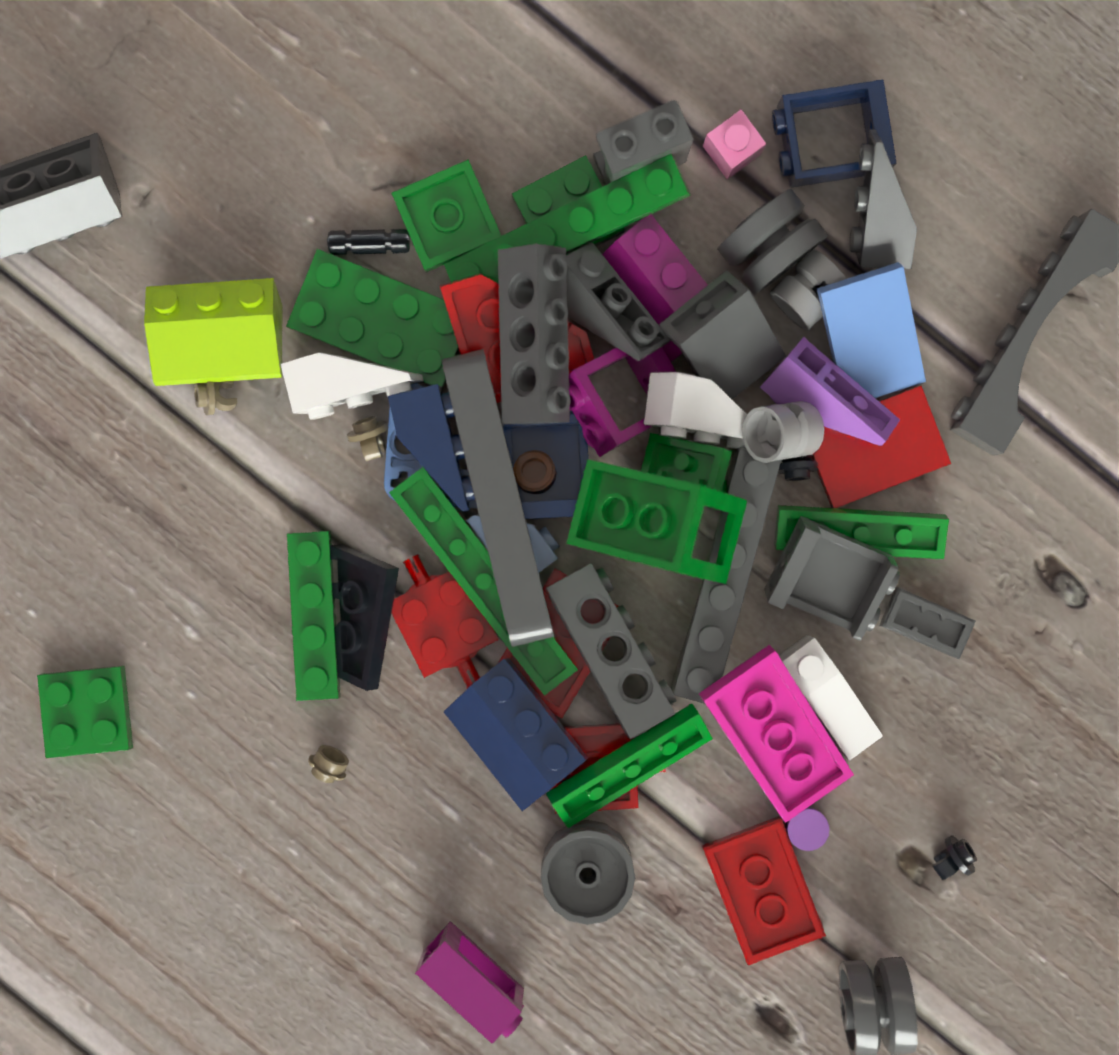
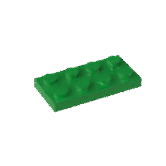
M320 249L316 250L286 327L378 365L421 374L424 380L422 381L423 383L430 386L438 384L441 390H443L446 378L441 359L456 356L459 351L444 299Z

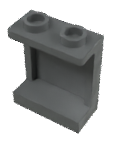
M672 100L598 132L596 140L601 151L594 153L593 158L605 185L669 154L674 155L678 166L686 163L693 137L678 102Z
M727 270L659 324L665 335L680 349L695 375L711 379L731 399H734L786 357L750 290Z
M800 516L764 591L768 603L784 609L786 603L846 628L850 631L852 638L861 641L866 630L870 632L876 626L880 616L879 606L885 594L890 595L896 588L900 573L898 572L899 567L891 554Z

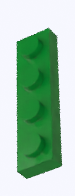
M778 505L774 541L776 550H784L800 516H803L891 554L893 557L944 559L949 524V518L946 514Z
M331 531L287 534L296 701L340 698V679L337 674L335 641L336 611L332 591V583H334L333 560H331L330 545H332Z
M691 703L673 716L638 735L633 740L599 759L568 780H565L557 787L548 791L546 795L567 828H570L713 738L699 712Z

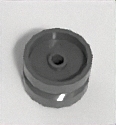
M792 189L786 190L768 204L765 203L736 227V230L717 249L730 266L742 264L754 254L757 255L758 258L744 270L741 278L754 296L776 281L829 236L816 219H807L791 231L787 228L802 214L805 206Z
M582 820L570 828L564 826L555 832L545 847L541 864L543 893L553 910L568 921L585 925L606 922L622 911L632 896L635 873L630 848L619 832L606 823L593 820ZM585 867L593 868V876H583L582 869Z
M902 956L880 958L875 965L874 975L864 960L842 961L839 968L840 1010L850 1054L877 1055L881 1045V1038L885 1048L891 1055L915 1053L918 1033L916 1006L910 974Z

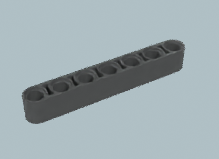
M481 349L441 359L511 645L515 647L554 637L484 350Z

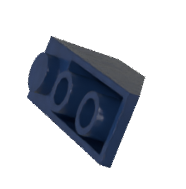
M435 384L389 395L388 401L397 438L461 511L470 510L468 501L475 500L470 476H462L459 460L464 459L465 455L460 435H452L448 418L455 417L449 392L442 394L441 387Z

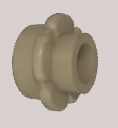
M322 745L318 748L315 755L309 756L308 763L313 767L311 772L315 778L325 783H333L334 780L341 781L346 777L345 772L349 760L340 750Z

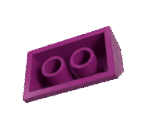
M652 214L644 217L619 237L602 254L658 325L708 286ZM671 340L662 347L671 363L682 355L680 349Z

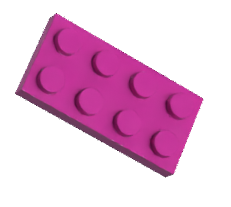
M770 645L699 693V696L785 823L854 775L779 655Z

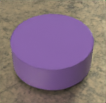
M813 807L806 808L786 822V832L790 841L801 850H816L823 846L828 839L830 831L828 821L819 810Z

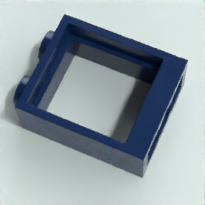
M884 79L782 95L777 109L772 111V122L775 135H782L784 151L779 152V167L782 177L788 176L790 188L863 177L865 170H860L859 162L802 171L793 115L796 113L861 103L867 144L869 130H876L884 145L892 168L897 164Z

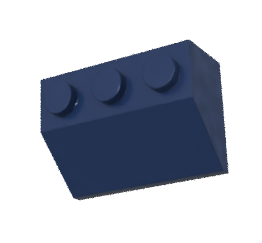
M504 658L474 682L443 711L521 811H524L589 758L508 658Z

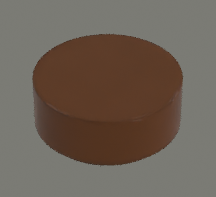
M527 451L520 455L514 464L513 471L516 482L523 491L529 494L546 492L556 480V467L550 456L542 451Z

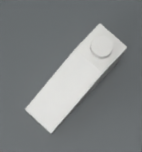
M806 635L779 655L823 727L849 761L883 736L840 671L814 637Z

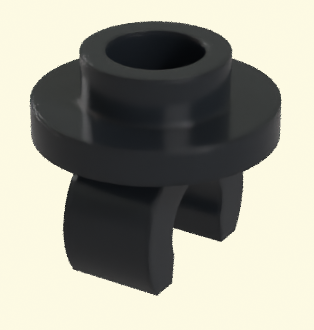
M813 454L781 460L783 463H780L778 474H785L786 481L810 479V472L818 470V462L810 461Z
M953 835L946 838L945 844L947 849L941 851L933 858L936 861L932 866L942 880L951 877L959 869L967 876L975 872L973 863L977 861V856L970 844L965 839L958 840Z

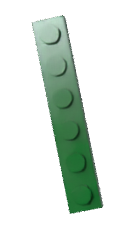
M669 154L445 263L444 267L451 282L482 274L499 283V249L542 244L566 248L567 255L691 194L674 155Z
M424 467L420 468L389 492L544 696L578 670L554 637L512 647L489 553Z

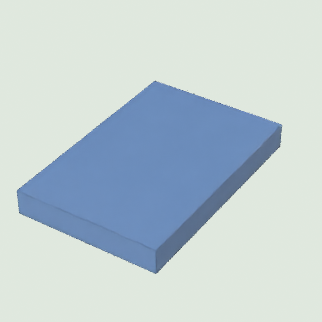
M899 262L817 288L832 360L874 398L926 382L904 267Z

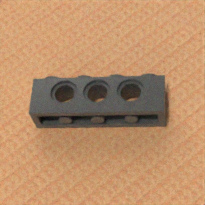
M532 244L498 250L502 424L533 425L570 422L566 248Z
M592 563L547 587L545 591L627 738L632 739L673 716L675 712L671 704L676 702V698L665 679L660 682L656 680L650 669L656 663L646 644L642 642L637 645L629 630L634 628L635 625L623 605L616 608L608 593L614 590V587L602 567L595 570ZM586 600H596L603 606L604 615L597 624H590L581 616V606ZM610 636L619 638L624 644V654L617 661H609L602 654V643ZM635 673L643 678L645 690L638 698L631 699L623 692L622 685L628 675Z

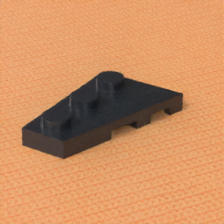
M343 544L330 545L331 560H337L338 582L332 583L333 599H339L341 622H338L335 626L338 678L365 691L376 690L380 682L399 568Z

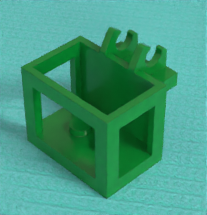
M650 433L641 471L587 459L566 544L675 573L726 584L748 501L725 493L727 490V480H725L732 451ZM704 506L728 513L716 563L691 558Z

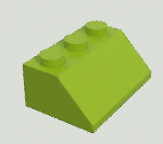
M274 278L146 287L144 327L154 385L166 386L207 383V381L224 382L282 378L280 364H282L283 305Z

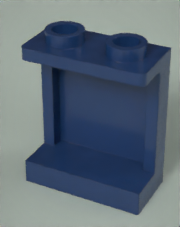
M570 410V422L502 424L512 467H514L520 455L530 450H539L550 456L556 467V480L552 487L544 493L529 494L523 491L517 484L525 519L573 517L587 459H589L588 443L583 436V429L574 413Z

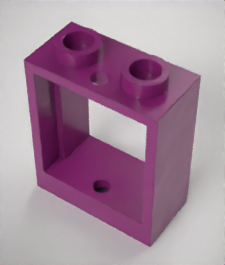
M662 347L640 361L615 348L569 373V409L574 413L581 425L586 442L595 449L599 458L654 426L644 425V419L620 432L589 377L626 358L648 396L650 373H677Z
M450 921L422 951L415 974L493 1044L501 1034L505 1038L509 1037L521 1023L523 1017L520 1013L524 1007V988Z

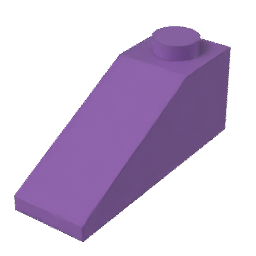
M804 337L760 387L779 405L798 401L811 403L818 409L825 427L879 446L886 442L900 421L898 417Z

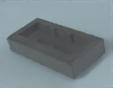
M896 587L879 626L960 660L976 621Z

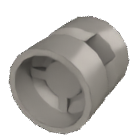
M812 250L796 266L797 275L795 277L787 275L770 291L772 299L783 313L805 331H809L823 317L817 288L847 279L831 260L816 250Z
M798 401L754 408L747 414L743 422L742 436L748 453L755 460L766 463L812 455L821 446L825 429L818 409L811 403Z

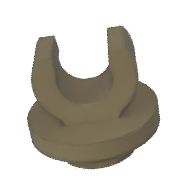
M234 381L195 383L194 398L196 407H203L205 415H214L215 407L221 411L234 409L237 404V398L227 399L219 393L221 388H232Z
M372 416L353 423V431L347 434L348 441H360L361 450L366 462L382 457V452H386V446L381 433L388 430L387 422H378L376 416Z

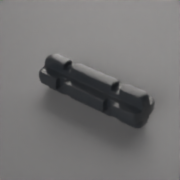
M385 229L351 230V234H347L345 230L328 232L327 246L329 252L333 255H347V251H352L353 254H386L387 250H391L393 254L407 253L410 250V235L406 229H391V233H386Z

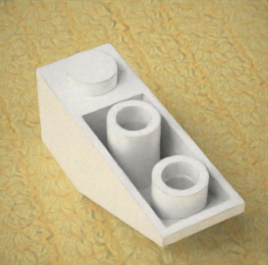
M316 353L280 364L293 413L309 414L310 420L333 415V407L345 403H347L349 409L373 403V395L386 392L388 397L389 395L412 390L411 384L424 381L421 374L326 353Z
M650 373L644 425L660 427L661 436L686 438L688 432L695 434V442L719 444L721 438L727 439L726 447L746 448L743 442L742 429L747 414L711 379L682 373Z

